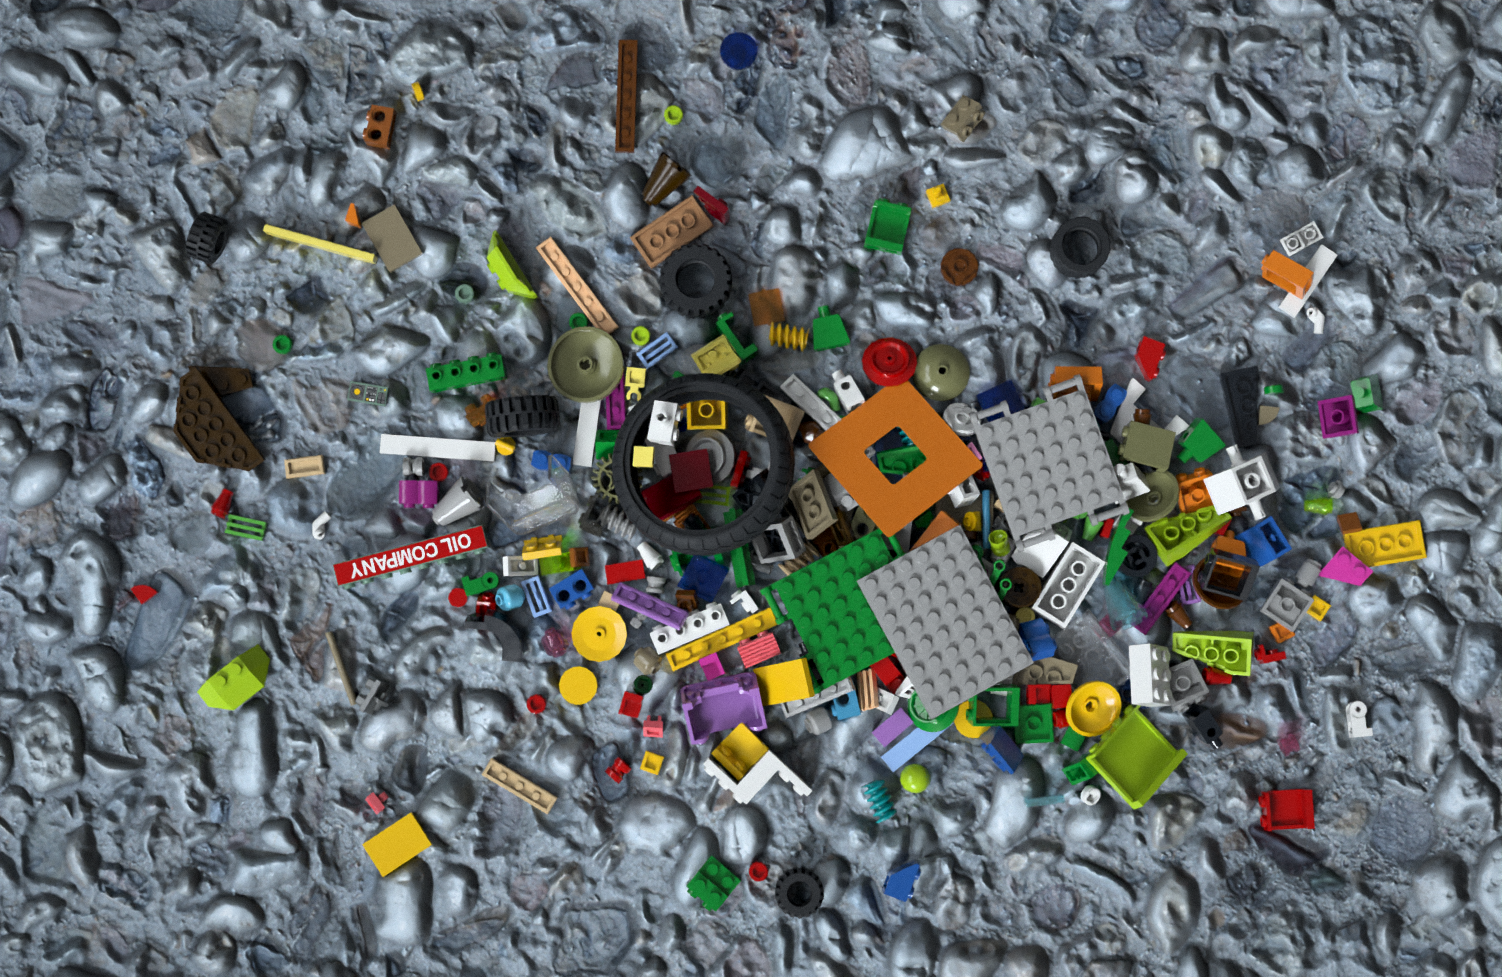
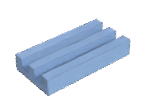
M666 332L636 353V355L648 370L675 351L678 346L668 332ZM665 338L668 339L667 342L643 358L642 355ZM670 344L672 345L671 348L666 350L664 353L656 357L651 362H646Z
M540 576L522 581L521 585L533 617L536 618L552 612ZM533 581H537V584L539 586L540 592L542 594L543 600L547 608L545 610L543 609L542 603L540 601L539 595L537 593ZM530 583L540 612H536L526 585Z

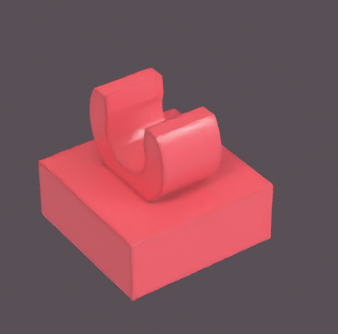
M658 715L657 721H651V716H647V720H644L643 723L644 737L663 738V721H661V716Z
M385 791L379 796H376L373 792L365 800L377 815L384 810L385 807L382 803L389 797Z

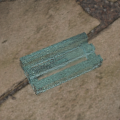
M1062 794L1023 799L1024 806L1027 808L1065 802L1064 795Z

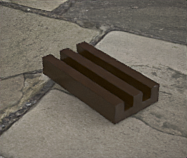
M843 505L833 507L838 520L837 524L834 522L830 525L838 547L857 540Z

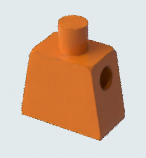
M1226 530L1224 535L1218 536L1211 545V548L1246 557L1245 543L1234 539L1235 533L1231 530ZM1217 558L1213 571L1241 578L1245 565Z

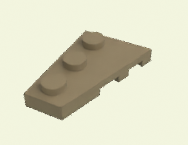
M1048 657L1033 661V664L1015 673L1012 684L1015 685L1073 684L1078 664L1055 657Z

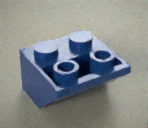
M1272 516L1262 519L1234 537V539L1245 543L1246 557L1256 559L1260 567L1292 549Z
M991 726L978 737L982 742L980 746L990 755L998 768L1003 772L1008 771L1012 775L1024 755L1001 726Z
M912 860L888 871L882 887L883 893L904 902L908 898L911 899L915 889L913 882L918 880L921 874L920 864Z

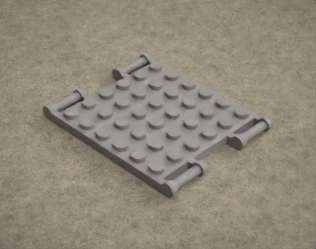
M1080 374L1061 383L1042 387L1047 402L1017 413H1010L1006 400L1001 401L999 405L985 410L969 413L1018 552H1022L1024 548L1047 540H1056L1051 524L1087 512L1092 526L1098 525V522L1130 513ZM1076 385L1078 391L1053 399V393ZM1003 411L1005 417L979 425L978 420ZM1116 501L1120 505V507L1097 515L1093 511L1096 508ZM1045 527L1046 533L1021 541L1019 537L1020 535Z

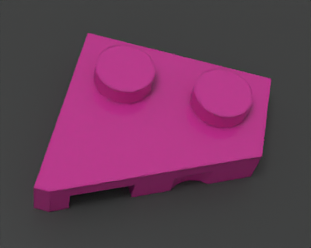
M1342 546L1321 570L1319 576L1361 586L1373 571Z

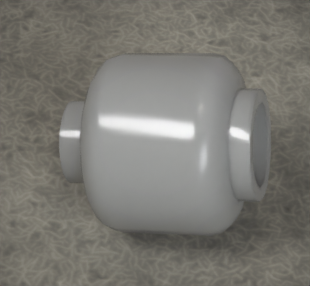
M817 707L806 714L804 724L809 733L820 735L832 728L834 717L830 710H826L824 707Z

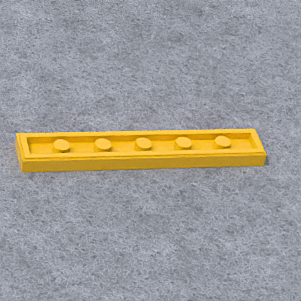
M771 607L666 653L672 670L675 671L776 626V617Z

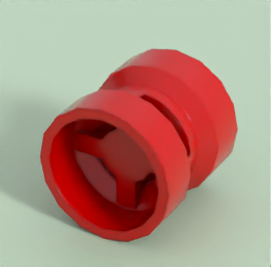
M617 757L614 760V764L609 766L605 772L619 784L623 780L624 774H628L632 768L620 757Z

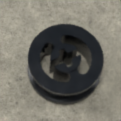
M1129 535L1122 546V549L1128 552L1125 560L1127 563H1132L1133 557L1130 555L1136 552L1139 558L1134 559L1132 565L1143 562L1144 566L1139 570H1131L1122 562L1118 571L1128 577H1141L1151 572L1157 562V550L1152 541L1142 535ZM1130 542H1138L1145 547L1147 556H1145L1142 549L1133 547L1126 550L1125 546Z

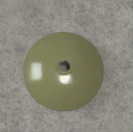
M946 344L932 345L924 349L916 358L917 366L913 374V381L919 392L925 397L935 401H948L957 397L966 388L970 377L969 364L965 356L955 347ZM939 368H944L946 373L940 374Z
M1156 471L1151 474L1142 472L1146 477L1150 491L1126 500L1128 508L1134 510L1131 515L1134 519L1143 522L1156 521L1165 517L1176 506L1180 495V487L1176 478L1168 471L1164 473Z

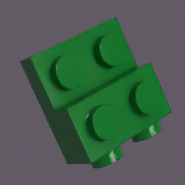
M711 855L687 883L686 887L689 888L687 890L688 894L693 898L699 897L704 901L702 905L708 911L713 909L716 912L741 880Z

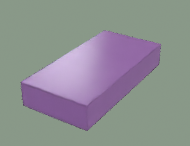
M900 707L871 733L883 747H886L908 728L913 721Z

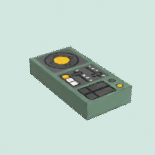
M351 381L347 400L386 407L389 388Z

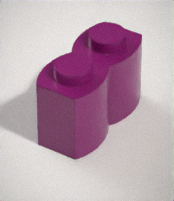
M399 480V504H404V508H415V505H423V508H434V505L439 503V481Z

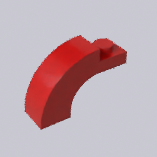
M888 657L870 665L894 695L905 679Z

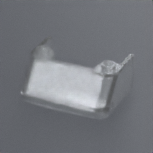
M552 454L548 456V479L551 483L523 495L515 489H506L500 492L490 481L486 485V506L517 535H526L576 514L579 511V499L569 472Z

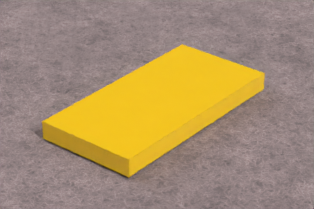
M1420 520L1362 529L1360 532L1343 535L1345 549L1367 567L1427 558Z
M807 658L753 669L756 674L763 706L815 696Z

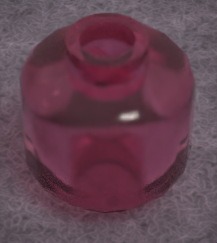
M550 628L544 632L545 635L541 638V643L546 654L554 658L564 655L569 647L564 631Z

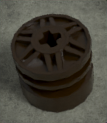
M1025 567L1012 568L1004 572L998 580L997 594L1001 588L1000 582L1002 579L1010 578L1012 580V587L1007 591L1002 601L1012 608H1023L1034 604L1042 590L1038 575ZM1003 581V586L1009 587L1010 583ZM1014 584H1016V585L1021 584V586H1022V587L1020 588L1021 592H1019V591L1015 592V591H1014V589H1015V585H1014Z

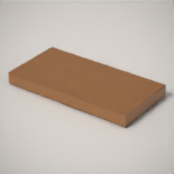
M691 195L632 235L630 239L649 267L653 269L663 262L667 256L670 257L673 250H679L682 245H688L713 228L714 225L694 196Z

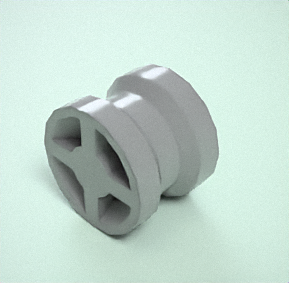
M647 576L648 587H646L645 592L664 594L663 584L666 582V578Z

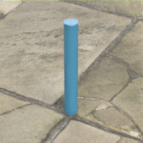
M984 490L982 491L983 549H990L991 545L988 539L991 533L990 491Z

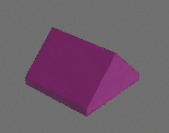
M1353 395L1318 401L1323 439L1352 436L1359 433Z

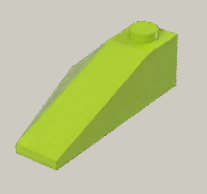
M1214 505L1200 508L1196 512L1188 514L1184 512L1180 513L1179 516L1161 518L1144 529L1149 540L1154 544L1157 555L1166 566H1169L1196 548L1232 520V517L1228 512L1218 515Z
M1235 630L1173 632L1172 651L1193 660L1197 659L1207 663L1208 666L1222 669L1231 675L1250 676L1254 632Z

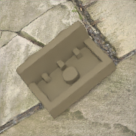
M962 95L940 125L943 129L957 135L959 140L964 142L971 135L977 124L982 121L985 111L980 103Z

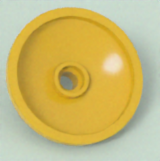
M1104 681L1084 683L1071 694L1067 702V721L1070 727L1080 735L1087 737L1101 735L1112 727L1111 724L1119 718L1121 698L1117 690Z

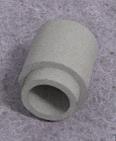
M1308 558L1306 562H1303L1295 576L1296 583L1303 588L1312 587L1321 572V564Z

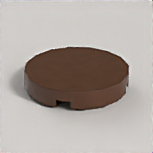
M954 248L948 251L942 258L940 264L941 274L949 284L965 286L976 277L978 261L971 251Z

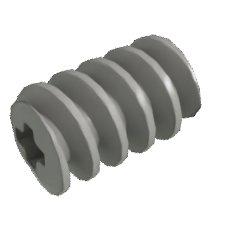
M611 503L603 508L596 523L602 520L601 526L604 527L608 524V530H612L615 527V534L622 531L621 537L624 538L628 535V541H631L637 528L628 517H624V510L618 514V507L611 510Z

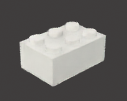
M1154 644L1130 645L1129 660L1132 704L1146 707L1170 706L1172 691L1170 690L1171 672L1169 670L1170 653L1168 647Z

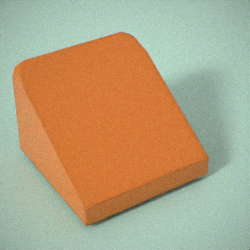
M351 203L345 221L349 225L362 228L358 207Z

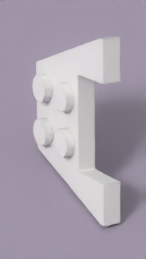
M1134 378L1129 381L1126 390L1127 396L1120 405L1109 431L1110 435L1121 444L1124 439L1121 436L1124 425L1134 421L1133 413H1135L1137 408L1134 402L1146 389ZM1176 415L1165 429L1176 432V435L1185 431L1189 425ZM1153 420L1150 421V426L1161 428Z

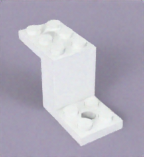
M770 749L738 783L710 756L703 763L705 765L704 770L711 777L715 775L720 779L718 783L725 790L729 788L733 792V798L740 804L742 802L747 804L778 770L780 771L778 773L785 782L790 780L794 784L793 789L800 796L803 794L808 796L812 792V788Z

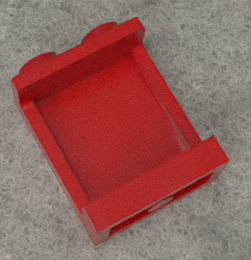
M1312 789L1261 791L1258 801L1259 806L1262 807L1263 815H1260V824L1264 830L1315 829Z

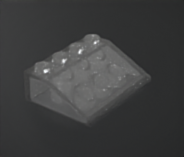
M1090 609L1084 611L1068 623L1066 628H1062L1051 637L1055 639L1057 649H1055L1054 656L1052 657L1078 664L1074 682L1071 684L1074 691L1082 684L1090 681H1104L1116 688L1130 678L1129 658Z

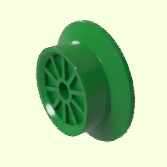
M915 690L910 699H908L907 707L910 719L918 728L927 732H939L948 728L956 719L959 711V705L941 715L930 719Z

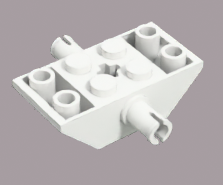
M1237 444L1226 448L1232 462L1231 467L1203 479L1217 514L1220 515L1249 504L1255 520L1266 517L1267 515L1260 500L1262 497L1276 492L1280 488L1266 452L1248 460H1243Z

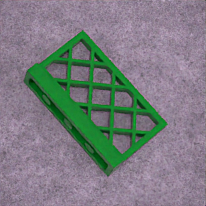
M731 508L728 512H723L725 525L739 518L743 514L742 509L735 510V508ZM747 543L740 548L730 551L737 588L756 585Z

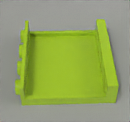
M1130 704L1124 709V715L1121 718H1117L1111 724L1113 728L1110 731L1104 732L1100 737L1102 740L1099 743H1095L1088 750L1090 753L1086 759L1133 809H1137L1145 805L1188 753L1183 748L1176 750L1138 710L1140 705L1132 706Z

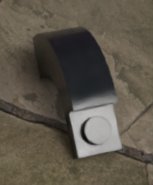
M487 609L484 616L480 613L467 615L465 628L487 630L494 633L500 639L502 644V661H522L524 656L523 637L520 629L511 618L492 609Z

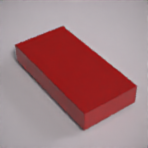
M643 559L605 565L607 585L646 578Z

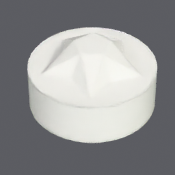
M1094 785L1086 786L1081 792V800L1087 805L1096 804L1101 796L1100 790Z

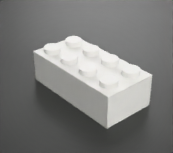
M1074 542L1069 543L1041 588L1039 598L1030 606V609L1057 626L1066 628L1106 562Z

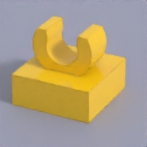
M944 183L925 191L932 209L950 202Z

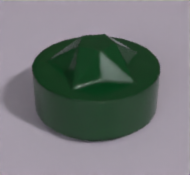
M640 675L633 681V690L638 695H646L652 690L653 682L648 676Z

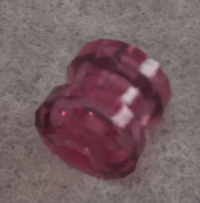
M1292 733L1287 734L1285 738L1277 739L1278 746L1285 757L1289 756L1293 751H1300L1299 743Z

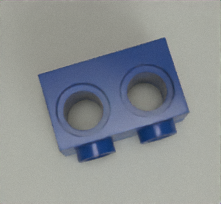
M581 569L549 588V591L560 609L566 608L568 610L576 605V600L581 597L585 600L593 595L591 591L595 588L584 570ZM580 580L586 582V588L583 591H578L576 588V584ZM563 590H567L570 594L567 601L560 599V593Z

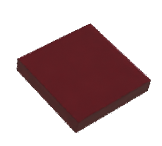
M707 448L669 455L675 493L713 487Z

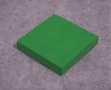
M1052 703L1019 705V726H1014L1015 744L1054 742Z

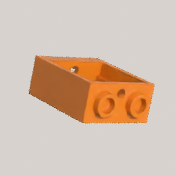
M1275 250L1270 255L1266 254L1261 264L1263 266L1261 270H1263L1262 277L1300 299L1304 298L1313 284L1314 272Z
M1055 366L1054 373L1050 374L1048 386L1074 378L1073 376L1080 374L1089 401L1098 400L1103 385L1102 367ZM1075 385L1053 393L1052 397L1056 399L1076 392L1078 389Z

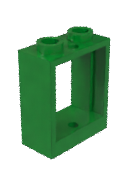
M995 684L984 690L1007 691L1006 717L976 718L977 695L967 700L969 702V709H966V720L972 726H1019L1020 687L1017 685Z

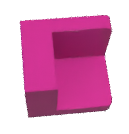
M717 652L698 660L707 680L725 674Z

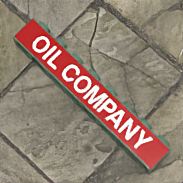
M479 525L335 563L333 568L338 587H344L346 590L356 587L355 584L363 582V585L375 582L374 579L381 577L382 580L392 578L393 573L400 572V575L411 573L412 568L426 569L430 567L431 563L445 564L449 562L448 559L456 557V560L467 558L469 553L474 552L475 555L486 553V549L490 548L485 526Z

